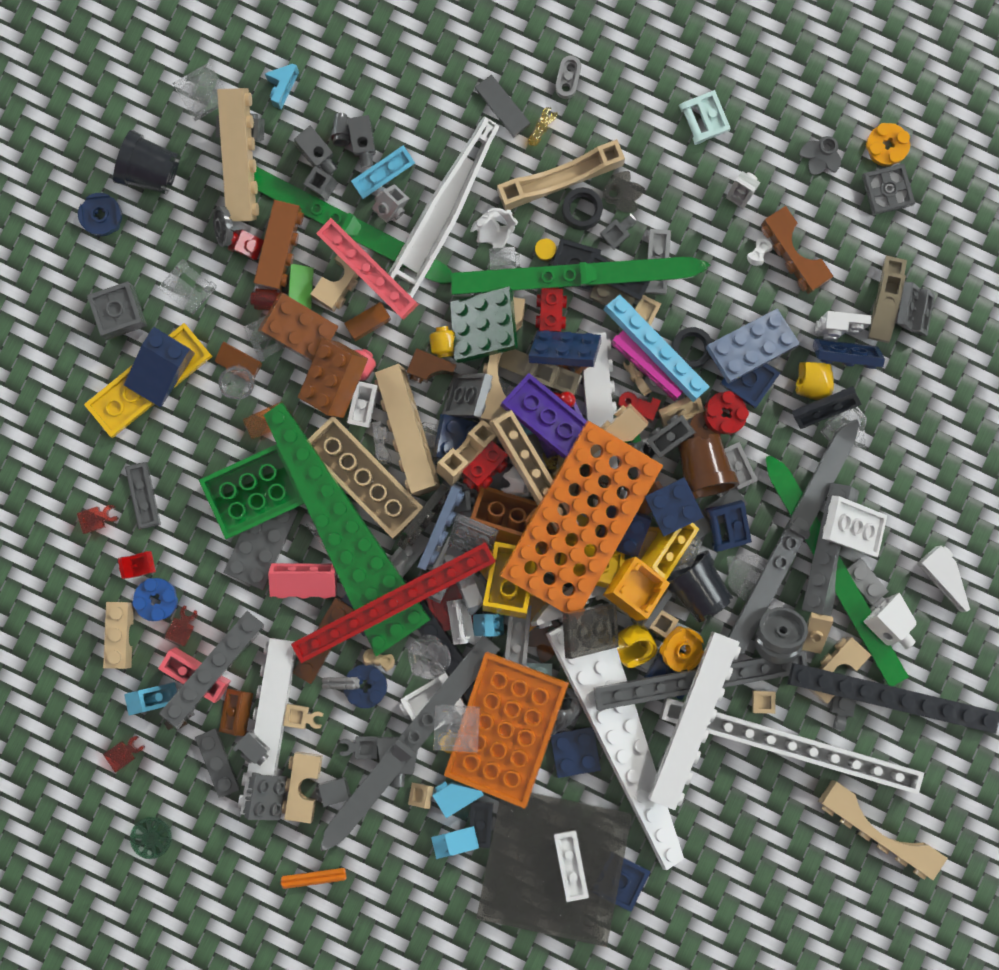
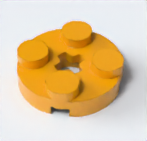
M881 123L873 129L866 141V149L870 154L871 160L883 167L900 163L909 152L910 135L896 124ZM883 141H891L893 147H890L888 150L885 149L886 145L883 144Z
M678 626L667 635L660 646L659 652L665 664L677 672H682L686 669L689 671L700 663L704 653L702 650V643L704 644L696 631ZM686 645V646H685V650H686L685 653H682V652L679 653L680 648H681L682 646Z

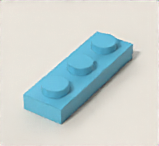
M403 145L350 182L361 198L364 199L414 165L415 162Z

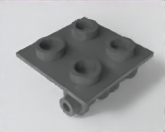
M252 772L248 788L252 790H247L251 797H245L246 800L250 801L245 802L244 817L247 820H280L288 776L261 775L260 773Z

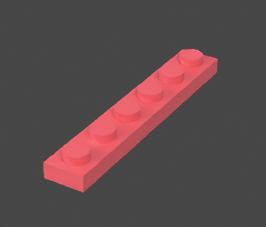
M332 218L316 233L403 320L419 305Z

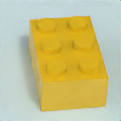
M495 542L493 556L496 562L490 565L483 601V611L526 619L531 593L499 576L516 545ZM528 561L524 566L525 572L528 574L533 573L536 568L533 561Z

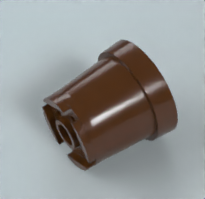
M709 434V439L701 438V436L694 437L680 443V446H678L683 476L695 499L724 493L736 488L740 484L736 472L732 471L719 434Z

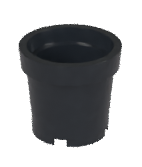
M130 130L123 140L116 159L113 182L124 186L131 184L167 195L170 190H167L166 187L168 184L172 186L179 166V162L175 160L180 158V154L146 140L144 135Z
M708 550L694 555L677 566L667 578V581L670 583L667 589L675 594L698 623L705 621L704 616L706 615L713 617L730 604L731 601L729 599H733V596L714 567L715 561Z

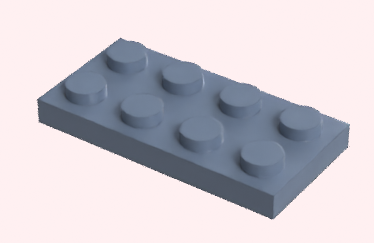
M775 309L708 344L706 350L729 384L795 349L800 343L779 310Z
M455 483L451 487L418 564V568L426 571L429 566L433 567L440 554L437 551L438 546L441 547L444 544L449 533L445 530L447 526L450 527L453 524L457 515L454 509L456 506L461 505L465 496V492L462 491L463 485Z

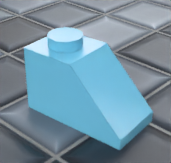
M175 682L124 694L128 715L165 707L177 693Z
M444 781L434 788L436 792L432 796L444 816L448 818L483 796L484 792L468 785L456 782L447 784Z

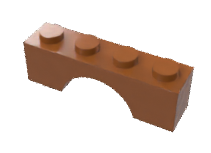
M785 206L764 219L761 229L765 237L770 238L774 243L773 248L779 256L782 255L786 261L785 266L791 274L794 273L797 277L800 289L806 291L809 295L829 282L834 276L822 259H806L797 253L792 243V233L798 223Z

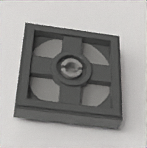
M905 164L862 174L873 216L915 205Z

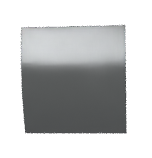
M904 282L897 324L911 332L927 336L935 295L929 289H921L913 282Z

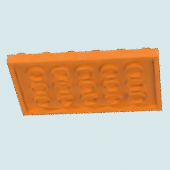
M485 652L444 776L525 809L569 683L490 652Z

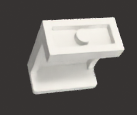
M442 674L400 699L402 704L399 706L404 715H409L413 721L447 680L448 674ZM462 698L456 702L434 730L465 713L467 707Z

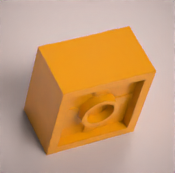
M633 557L624 561L603 596L633 619L640 621L648 619L670 583L640 559Z

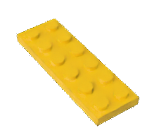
M185 323L168 336L195 352V355L174 388L213 357ZM132 366L84 404L111 438H114L154 405L151 401L124 386Z

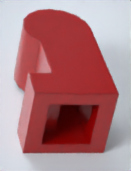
M624 392L619 398L618 406L619 408L622 405L627 407L631 404L648 422L652 423L661 400L652 398L650 403L637 398L632 392Z

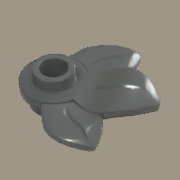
M830 136L822 137L819 141L807 142L799 153L800 156L809 159L808 169L811 175H818L826 168L836 173L841 165V157L837 152L838 142ZM824 145H829L831 149L829 151L825 150Z

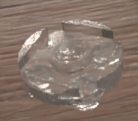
M424 635L409 645L408 660L414 675L425 679H436L445 673L446 669L450 666L451 656L449 649L446 645L443 646L439 642L440 639L436 636ZM427 652L429 653V656L433 657V660H427Z

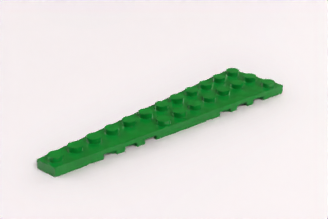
M281 402L265 413L264 418L353 609L356 610L406 584L284 403ZM418 602L364 630L375 656H378L430 621V617Z

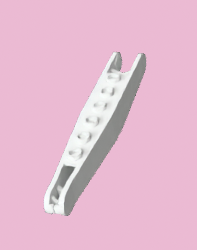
M485 116L426 204L388 273L393 279L397 276L411 285L407 293L412 298L457 221L489 146L499 129V125ZM478 140L482 145L475 160L472 161L467 158V155ZM402 264L417 273L414 279L399 270Z

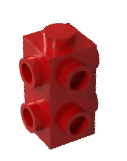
M546 288L541 289V294H537L536 307H540V315H536L535 328H539V331L561 332V329L566 328V317L562 316V308L567 306V295H563V289Z
M491 441L462 471L464 484L471 490L475 488L478 492L482 488L486 489L493 482L494 479L492 477L497 472L502 473L508 466V454Z

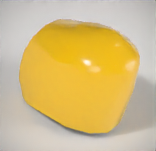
M800 362L796 393L813 400H820L832 395L834 391V378L831 364Z
M633 624L627 626L614 636L620 660L628 668H634L648 662L657 653L658 649L653 636L644 627Z

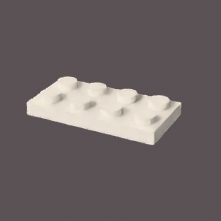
M832 495L822 539L872 557H878L887 515L843 497Z

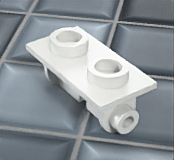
M463 599L447 601L453 645L474 642L472 618L467 611Z

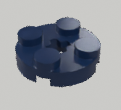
M94 193L86 197L83 204H80L78 219L88 233L94 236H107L119 230L122 221V210L114 198L105 193ZM99 210H102V212L105 213V216L101 220H99L98 217H95V214H98Z
M363 664L356 666L346 676L349 678H359V685L363 684V680H367V683L372 685L367 693L363 692V689H360V687L354 690L344 689L348 701L359 708L374 707L382 701L387 693V679L381 670L373 665L365 666Z

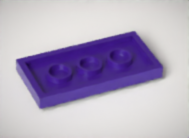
M530 373L525 376L500 405L506 411L512 410L521 424L564 459L567 457L587 421Z

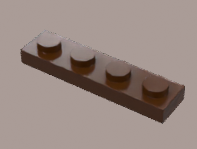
M335 598L318 629L354 611L353 607ZM332 648L303 663L299 661L293 674L312 684Z

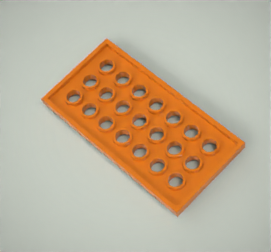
M586 421L499 576L577 620L644 501V496L648 494L663 465L594 423ZM593 445H598L601 448V454L596 458L590 453ZM612 456L618 457L620 461L619 466L615 469L609 465V460ZM583 464H587L590 467V473L586 477H583L579 472ZM631 467H635L638 470V476L634 480L628 477V470ZM602 475L607 476L609 479V483L605 488L600 487L598 484V479ZM573 483L579 486V493L576 496L570 495L568 491L569 486ZM621 486L627 489V496L623 499L617 496V490ZM592 494L598 498V503L594 507H590L587 503L588 497ZM564 502L568 505V512L565 515H560L557 508L560 503ZM611 505L617 510L613 518H609L606 515V509ZM579 514H585L587 517V523L584 526H579L576 522ZM550 522H555L558 527L557 532L553 535L548 534L546 530ZM598 525H603L606 529L603 537H597L595 534V529ZM569 533H573L576 536V542L572 546L567 545L565 541ZM540 541H543L547 546L543 554H538L535 550L536 544ZM588 544H592L595 548L594 554L590 557H587L584 553V548ZM562 552L565 555V562L562 565H557L554 557L557 553ZM528 561H533L536 566L535 571L528 574L525 572L524 566ZM578 563H581L584 567V572L580 576H576L573 572L574 566ZM547 572L554 574V581L551 584L544 583L543 577ZM566 583H571L573 586V592L570 595H564L562 592V587Z

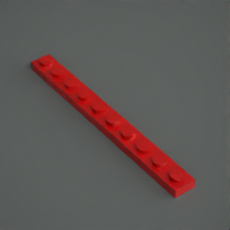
M484 542L291 643V646L299 661L303 663L495 563L496 560L488 544Z

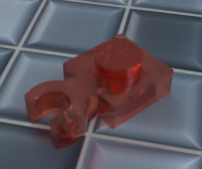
M108 505L102 512L100 507H94L77 513L83 534L106 528L104 521H117L119 519L118 516L109 517V511L115 509V506Z
M185 605L180 611L181 619L174 618L165 635V639L186 647L195 628L193 625H190V622L194 621L198 615L197 610H194L191 616H186L187 606Z
M139 736L130 738L127 746L122 741L103 754L114 772L119 771L135 760L132 753H139L145 749V745L139 748L134 746V742Z

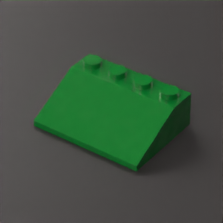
M277 444L199 480L226 540L304 504Z

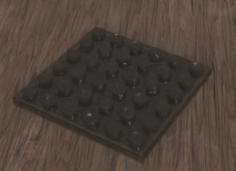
M534 792L531 793L525 809L500 799L476 919L607 947L632 813ZM576 830L589 898L567 902L554 834Z

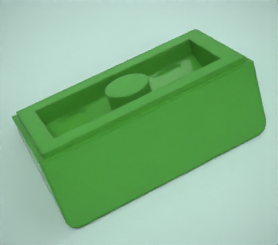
M291 264L289 297L311 309L314 267Z

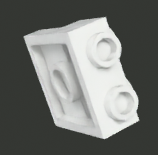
M827 311L819 321H816L815 334L824 336V340L829 341L837 340L844 333L859 334V332H862L871 324V315Z

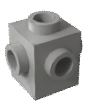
M394 184L376 195V202L372 209L387 223L394 218L396 220L404 214L405 210L403 208L410 198Z

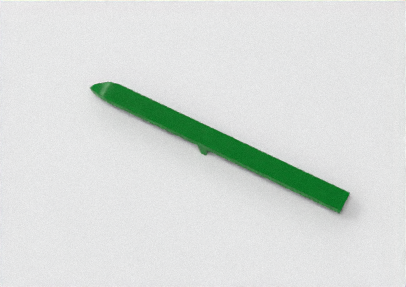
M256 166L254 181L258 184V192L274 200L299 205L304 216L322 225L332 218L355 242L395 262L405 244L404 242L357 219L353 214H348ZM435 259L424 278L439 284H450L452 271L445 264Z
M673 257L451 273L452 295L486 293L505 287H510L513 291L687 279L706 271L711 264L694 257Z
M766 456V466L770 481L788 513L792 516L803 492L784 463L772 456ZM817 517L809 529V538L804 539L813 556L821 527ZM839 556L836 570L835 594L887 685L894 686L909 676L892 646L886 645L863 622L872 612Z

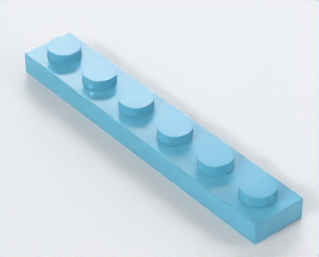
M621 295L606 305L603 310L692 402L708 390V384Z

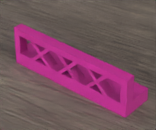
M623 330L618 336L616 335L613 338L611 345L675 402L683 391Z

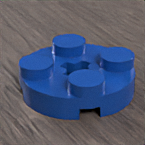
M161 578L147 579L136 588L133 596V607L143 619L161 621L170 617L177 608L178 598L176 590L167 580ZM159 594V600L161 601V603H156L153 606L151 604L152 600L150 598L151 596Z

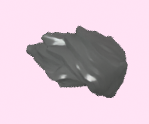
M567 688L552 732L553 735L556 732L564 731L582 713V706L572 688Z

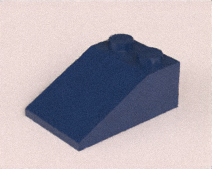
M153 327L141 345L124 386L161 408L195 355V352Z

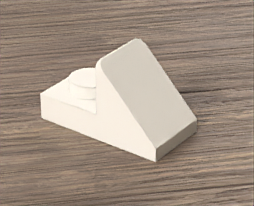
M359 381L352 398L347 423L370 427L373 408L376 407L378 385Z

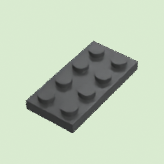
M292 509L242 532L223 573L264 590L269 580L268 573L271 563L277 562L299 511Z

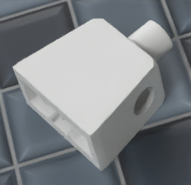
M900 593L885 598L863 621L888 646L900 642L904 649H908L916 642L909 633L916 626V620Z

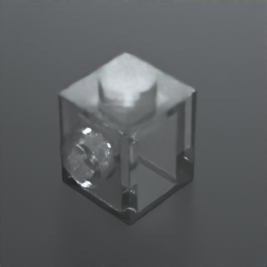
M515 247L489 248L490 270L514 269L520 266V253L515 254Z

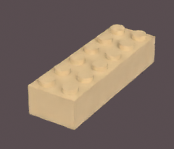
M331 416L308 439L335 480L392 539L395 540L425 511L424 507L334 416Z

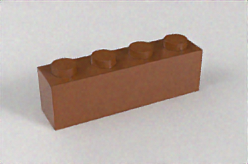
M274 200L254 279L255 285L282 292L283 287L287 286L289 275L286 274L288 266L291 267L294 259V254H291L293 245L296 246L299 239V233H297L298 225H302L304 213H302L299 205Z

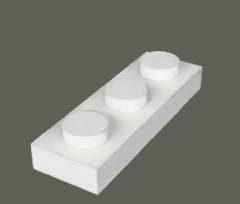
M576 830L554 834L566 901L570 902L589 898Z

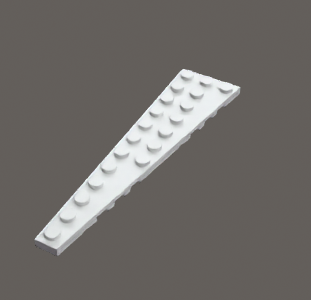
M601 603L580 614L577 620L573 618L546 633V636L662 869L668 870L682 861L684 857L668 807L650 801L648 798L657 772L635 704L599 711L596 709L593 687L627 681L604 606Z

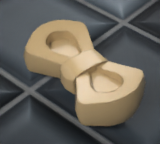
M372 649L366 650L362 657L365 666L375 664L376 666H381L385 671L392 669L395 664L392 654H379L375 656Z

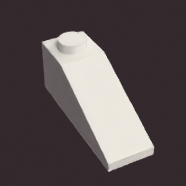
M742 171L733 183L726 198L744 209L761 182L757 181L758 179L755 175Z
M935 546L916 564L960 612L969 611L970 607L958 566L952 558L954 556L953 553L945 546Z

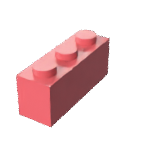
M271 563L268 573L270 597H299L302 599L320 597L327 599L336 596L337 572L333 564Z
M175 647L168 651L158 669L184 684L202 663ZM222 675L204 697L213 703L221 699L231 680Z

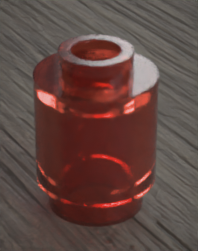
M256 288L255 292L251 293L250 304L254 305L255 310L269 311L278 294L282 292Z

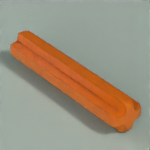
M345 868L287 875L281 878V886L283 889L344 881L346 880Z

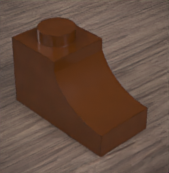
M416 348L407 369V375L410 376L411 381L421 384L422 381L428 383L429 379L435 375H454L457 366L452 362Z

